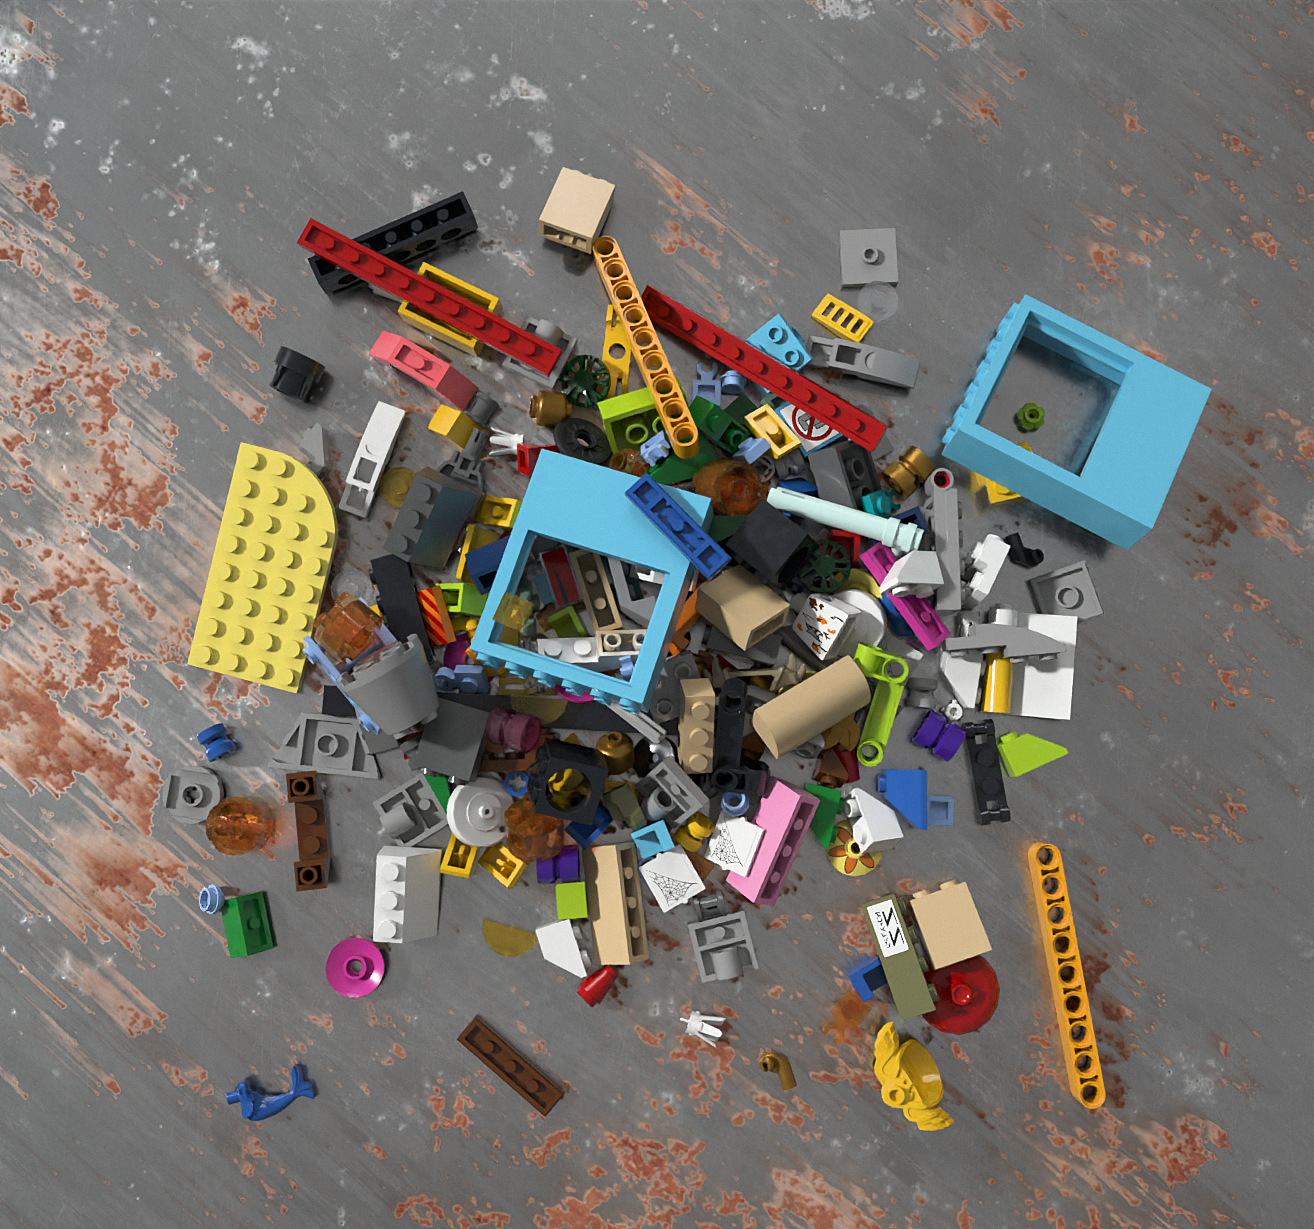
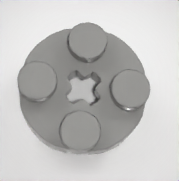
M187 766L179 769V771L168 778L164 785L162 797L165 808H168L175 820L185 824H197L212 819L223 802L224 791L221 778L210 769L202 766ZM193 787H196L197 792L200 793V798L196 799L195 803H191V798L187 797V791H192Z

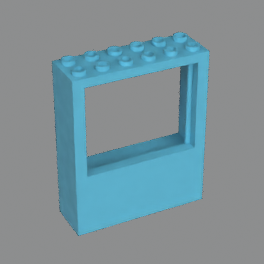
M1025 294L1019 304L1013 302L1006 317L1004 316L996 330L998 333L986 350L987 355L975 373L976 378L969 385L964 395L965 400L957 409L953 417L954 422L948 428L941 441L946 444L941 455L1128 550L1152 530L1212 389ZM1022 336L1121 385L1080 477L979 426Z
M541 449L470 646V650L477 655L476 659L483 662L482 665L494 670H499L500 666L509 670L510 674L523 679H527V676L530 675L538 679V683L551 688L558 684L566 688V692L582 697L583 693H587L594 697V701L611 706V703L615 702L622 706V710L639 715L640 711L648 713L696 567L625 496V492L640 477ZM658 483L708 534L714 516L711 498ZM536 535L666 574L630 682L499 641Z

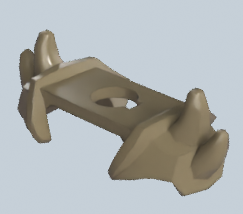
M790 653L786 666L781 664L780 667L731 669V667H724L722 669L719 658L714 657L712 662L713 675L707 669H704L703 676L710 679L714 693H716L718 689H721L723 682L729 678L736 676L772 675L775 678L770 691H774L787 685L794 687L800 684L806 674V665L803 663L799 670L796 671V658L793 653Z

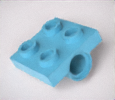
M780 313L745 340L797 372L814 360L806 349V343L795 328L789 325ZM763 387L767 394L771 393V391Z

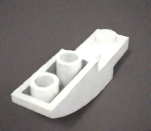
M378 401L346 479L347 484L338 508L364 518L368 516L385 465L388 464L406 413L405 410Z
M647 629L596 631L595 637L537 639V653L595 672L622 668L619 661L620 657L630 655L633 663L636 664Z

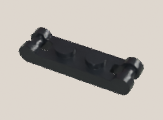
M985 719L979 724H973V722L963 723L962 728L967 730L964 741L979 823L981 826L990 825L991 821L1000 820L1001 823L1009 822L1011 815L1006 800L994 722L992 719ZM984 734L985 743L976 744L975 736ZM995 800L997 809L988 810L987 801Z

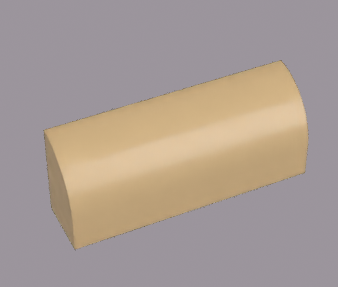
M847 655L757 708L749 722L775 758L779 759L869 704L871 699L869 685L862 671L853 659Z
M635 842L590 846L585 850L582 848L595 965H630L648 960L649 953Z

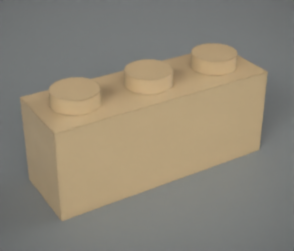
M584 549L569 553L595 635L596 631L624 630L600 554Z
M709 678L680 679L677 756L680 766L686 774L712 772L715 693Z

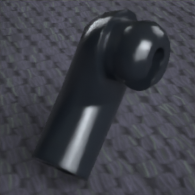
M1018 532L1005 537L1007 544L1010 545L1009 550L1014 561L1028 567H1036L1039 563L1043 562V552L1038 548L1033 550L1024 547Z

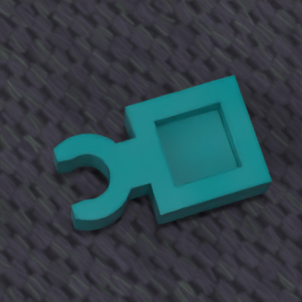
M882 489L860 497L864 512L886 519L892 517L891 512L901 508L900 504L895 505L892 500V496L897 493L896 490L885 491Z

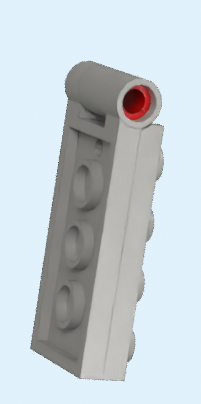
M946 468L936 469L921 485L920 490L924 500V520L930 532L925 534V551L936 552L944 581L942 586L933 590L934 593L931 595L933 599L930 600V605L938 616L952 615L961 610V605L965 604V589L960 586V576H964V560L959 557V548L963 547V531L959 530L958 519L962 518L963 509L962 502H958L957 488L951 487L954 482L953 474Z

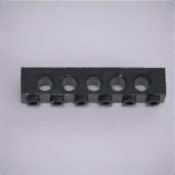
M462 191L352 240L396 263H400L477 229L478 225L467 198ZM317 255L308 258L317 282L325 294L361 280L359 277Z

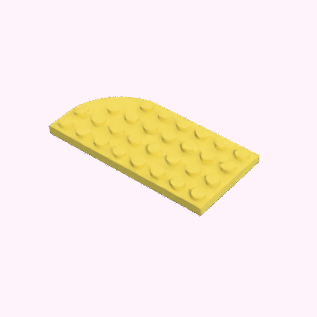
M240 443L187 664L297 694L300 693L308 658L303 652V649H305L304 638L307 635L312 640L314 638L337 544L338 524L335 508L326 488L314 472L295 457L248 443Z

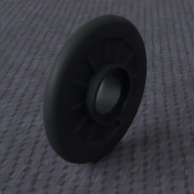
M567 418L556 425L553 434L554 441L563 455L600 466L609 460L612 449L608 437L595 424L581 418ZM577 439L584 440L588 446L582 445Z

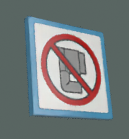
M789 402L774 410L801 441V446L797 448L804 458L808 454L818 451L843 436Z

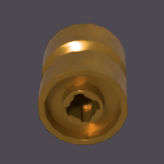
M911 445L899 456V462L893 461L881 475L891 489L896 490L898 496L907 499L919 488L918 482L924 483L936 469L931 460L919 448Z

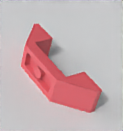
M383 331L369 352L371 357L391 369L396 367L436 391L440 398L462 411L466 410L479 389L478 386L451 365L402 336Z

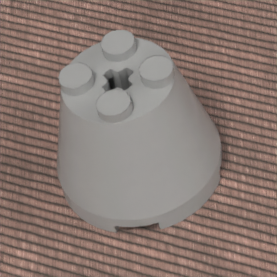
M417 634L409 635L407 637L408 642L402 644L401 641L397 642L396 640L360 660L353 667L354 672L349 675L346 671L336 680L342 691L387 735H393L395 739L402 738L411 732L410 727L421 721L422 724H426L438 716L436 710L440 705L423 644Z

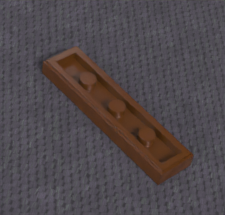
M478 1015L474 1017L458 1036L457 1040L544 1117L547 1116L565 1094L564 1090Z

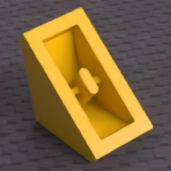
M442 404L426 427L431 432L464 450L471 436L473 427L487 432L461 411Z
M452 833L440 867V873L464 878L474 876L480 847L466 845Z
M499 842L496 845L487 847L478 863L507 888L513 889L531 861Z

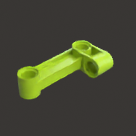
M859 642L853 661L865 677L878 679L857 749V757L861 764L872 767L879 764L883 758L908 676L909 665L907 660L900 654ZM891 662H899L903 665L904 670L900 675L895 676L887 671V666ZM866 745H873L879 752L874 757H867L862 749Z

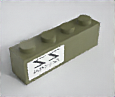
M895 892L863 903L861 907L901 1021L936 1010L935 1002L939 1001V996L934 983L928 984L925 973L929 972V968L924 955L918 956L914 944L919 943L914 926L908 927L904 916L909 913L904 898L898 899Z

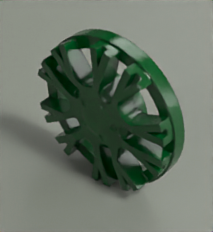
M578 355L563 367L564 370L560 374L561 378L559 381H561L562 393L565 394L569 403L581 408H591L597 406V402H601L606 398L611 386V376L608 367L601 359L592 355ZM585 360H587L586 370H585ZM596 362L600 368L596 372H592V367ZM576 363H579L580 366L578 371L573 367ZM569 372L575 374L574 378L568 376ZM604 374V379H597V376ZM567 381H572L573 385L568 389ZM597 384L604 385L601 394L595 390ZM577 389L578 391L572 397L571 394ZM590 392L592 393L595 399L594 401H592L591 396L589 394ZM582 393L585 395V403L578 402Z
M828 539L817 540L815 542L818 545H823V553H814L815 559L807 561L812 564V567L800 570L797 574L802 584L809 590L822 594L832 593L840 589L847 582L851 572L850 557L842 545ZM828 545L833 547L830 556L826 554ZM839 550L844 558L834 560L833 555ZM835 564H846V568H835ZM813 571L814 575L806 580L804 576ZM834 572L844 575L839 583L832 576ZM817 577L822 579L821 588L812 585ZM829 577L833 586L830 588L827 587L825 580Z

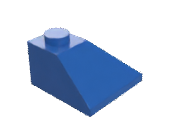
M882 769V775H878L877 780L878 792L882 793V798L911 828L927 830V770Z

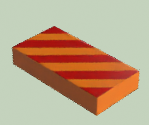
M440 585L416 592L431 646L434 647L456 641Z

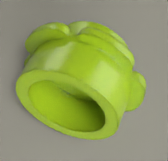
M1029 402L1019 409L1017 418L1023 428L1027 430L1038 429L1044 424L1043 417H1045V411L1041 406H1036L1035 403ZM1029 414H1033L1034 418H1030Z

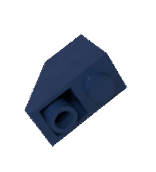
M510 535L465 554L470 576L481 595L490 592Z

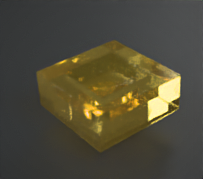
M505 592L492 620L522 633L534 608V604Z

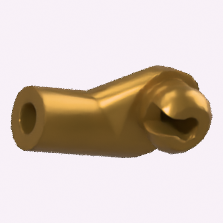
M767 1052L762 1055L759 1061L760 1068L764 1072L770 1071L778 1074L783 1090L797 1086L787 1058L774 1052Z

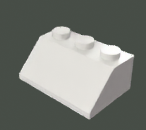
M385 845L382 847L376 859L373 941L406 943L437 936L442 849Z

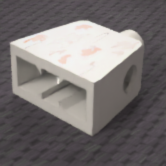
M797 593L789 603L790 608L799 614L793 624V630L821 660L837 657L862 613L859 609L827 593L811 594L808 598Z

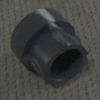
M280 346L273 361L277 368L269 386L303 402L312 383H319L326 367L299 352Z

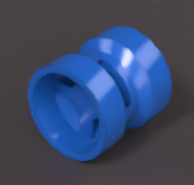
M223 723L213 725L196 736L200 745L205 746L207 750L206 756L210 762L219 760L236 749L233 741L227 738V730Z

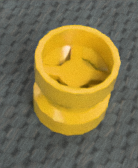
M696 811L686 819V824L680 826L674 835L677 842L685 849L697 852L703 845V839L709 837L715 827L708 817Z

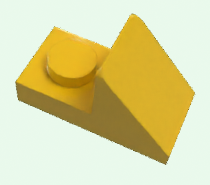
M768 404L744 417V424L757 439L765 438L771 446L763 453L764 455L779 459L801 446V441Z
M486 496L475 522L511 533L522 501Z

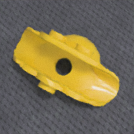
M893 1021L886 1023L878 1032L874 1045L876 1048L874 1053L876 1057L874 1072L882 1085L881 1096L883 1101L890 1107L902 1108L904 1116L909 1121L916 1122L920 1130L935 1131L947 1128L954 1123V1120L938 1105L943 1096V1083L934 1059L926 1047L914 1039L908 1040L899 1046V1037L897 1036V1030L894 1028Z

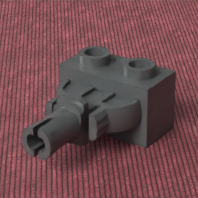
M475 427L472 429L471 436L462 452L454 450L451 459L443 462L437 469L439 473L479 493L467 519L474 522L486 497L482 491L484 484L482 471L486 464L479 457L490 436L487 432L480 431V429Z

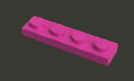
M881 541L859 556L880 585L894 563L898 561L889 547L882 545ZM887 594L927 651L938 646L951 634L926 598H917L916 595L894 597L893 594Z

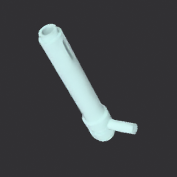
M779 486L777 489L771 488L767 498V502L779 511L881 541L882 545L891 547V551L897 560L901 559L902 551L909 553L910 550H918L924 533L923 529L917 528L918 525L910 522L906 525L900 523V519L893 517L886 519Z

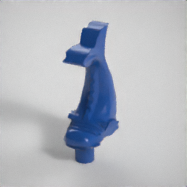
M297 1064L292 1068L293 1087L287 1094L275 1095L273 1097L261 1096L257 1091H252L247 1080H242L238 1083V1090L226 1094L228 1104L240 1102L242 1116L244 1119L251 1121L264 1120L280 1113L297 1097L305 1096L315 1099L316 1096L313 1084L304 1081L303 1071Z

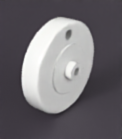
M845 589L833 594V597L862 611L838 655L841 657L849 655L851 658H854L859 642L878 647L885 638L887 631V616L881 603L870 593L859 589Z
M477 777L475 782L466 781L465 786L458 785L449 798L447 805L449 827L456 838L466 845L472 847L496 845L506 838L515 822L516 806L514 798L506 791L504 784L497 779Z

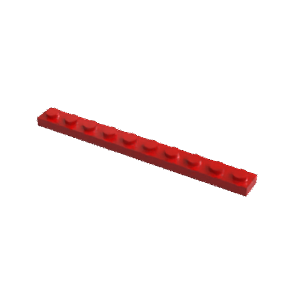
M310 218L297 241V244L305 250L548 378L562 354V350L312 218Z
M652 285L646 286L641 299L650 320L867 450L875 451L888 429V425Z

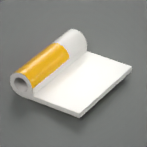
M995 604V608L989 609L988 624L1011 625L1039 632L1065 645L1066 652L1057 654V659L1039 661V656H1028V662L1010 663V658L1001 659L1000 647H998V653L985 654L986 668L983 678L981 712L1070 720L1077 616L1018 613V611L1012 610L1013 605Z

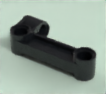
M736 677L729 678L723 682L719 697L712 785L721 792L761 796L767 791L769 766L763 761L741 757L748 688L742 679ZM735 694L739 698H730L728 695ZM721 772H728V773H730V774H729V775H725V774H722Z

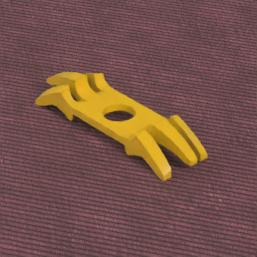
M608 305L602 355V361L608 367L611 376L608 399L615 397L618 378L622 379L621 395L627 393L631 347L618 316L616 326L612 325L613 305ZM615 344L622 345L625 348V355L621 359L612 358L609 354L611 346ZM604 374L599 375V379L605 378ZM598 384L597 392L601 394L604 385Z

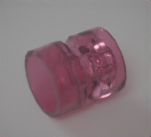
M497 706L492 710L487 719L485 737L490 743L503 747L507 744L512 750L529 753L538 741L541 723L537 716L524 712L518 713L514 709Z

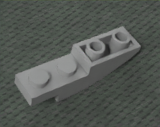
M809 335L806 349L814 359L807 366L857 375L862 379L912 389L915 387L921 362L918 359L838 338L831 340Z
M974 624L968 627L969 637L947 638L941 642L942 652H951V657L969 655V650L980 649V654L998 653V647H1000L1001 659L1010 658V663L1028 662V656H1039V661L1057 659V654L1066 652V646L1051 637L1026 628L1003 624Z

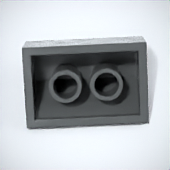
M851 439L808 454L810 469L817 484L819 498L864 512L860 497L882 490L871 452ZM829 526V527H830V530H842V529H838V528Z
M428 466L418 471L383 549L407 562L443 569L479 493Z

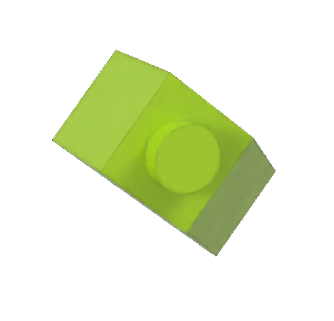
M466 583L429 584V588L440 585L449 615L481 617L490 593L481 595L476 585Z
M1017 731L1000 737L1002 742L997 744L998 754L1009 777H1018L1068 754L1065 747L1028 733L1018 735Z

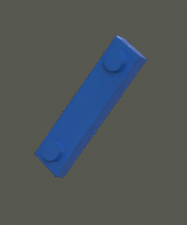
M647 472L625 492V496L708 581L731 561V557Z

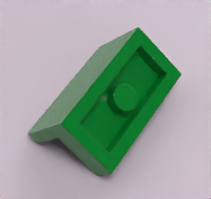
M262 891L225 899L221 913L230 957L249 956L274 949Z

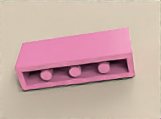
M771 776L767 784V791L762 796L751 823L764 828L765 831L747 877H743L730 870L726 881L753 903L774 906L820 800L790 782Z

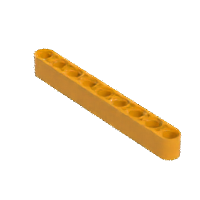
M601 236L594 241L592 246L599 274L674 452L680 458H692L696 456L700 448L696 425L616 240L611 236ZM636 320L640 321V322L634 323V324L631 323L632 321H636ZM645 343L650 344L649 346H646V347H641V346H640V345L645 344ZM652 367H660V369L655 371L650 370ZM664 390L671 391L670 393L665 395L660 394V392ZM673 414L681 415V417L677 419L670 418V416ZM684 438H689L692 440L691 442L685 444L679 442Z
M1037 842L1028 850V862L1070 1089L1073 1097L1089 1109H1096L1105 1101V1088L1062 858L1056 846ZM1046 848L1049 851L1050 858L1046 863L1042 864L1039 861V853L1042 849ZM1052 877L1055 881L1054 890L1047 893L1044 889V883L1048 878ZM1054 907H1058L1060 909V917L1057 921L1052 922L1049 913ZM1064 936L1066 945L1062 950L1057 951L1055 942L1059 937ZM1066 966H1070V977L1062 980L1060 976L1061 970ZM1070 996H1076V1006L1072 1009H1067V999ZM1081 1025V1036L1073 1039L1071 1036L1073 1028ZM1087 1055V1065L1081 1069L1078 1068V1059L1081 1056ZM1087 1086H1093L1092 1095L1088 1098H1083V1090Z

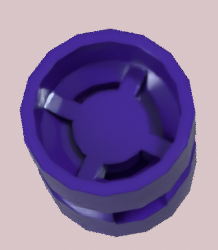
M930 709L918 725L912 741L925 749L932 747L934 755L948 762L961 746L967 730L954 722L947 724L944 716Z
M562 845L559 850H556L554 846H537L536 870L538 884H552L556 882L557 878H560L562 883L579 882V846Z

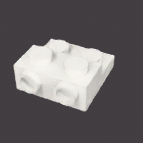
M993 534L987 535L983 543L977 542L973 551H969L964 559L965 570L964 576L961 578L967 580V583L964 586L965 604L961 605V607L968 611L973 610L988 595L1010 549V545L1004 543L1000 537Z

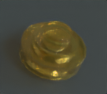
M395 467L384 474L380 482V493L391 507L401 508L416 473L406 467Z

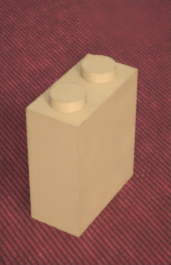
M563 167L539 218V236L591 254L593 243L599 237L613 205L615 185L606 180L585 175L578 170Z
M739 564L730 570L723 571L719 577L711 582L703 583L697 591L694 609L746 651L784 625L790 604Z
M956 879L940 885L941 890L931 894L929 889L912 894L914 899L908 903L933 971L992 950L966 882L958 884Z

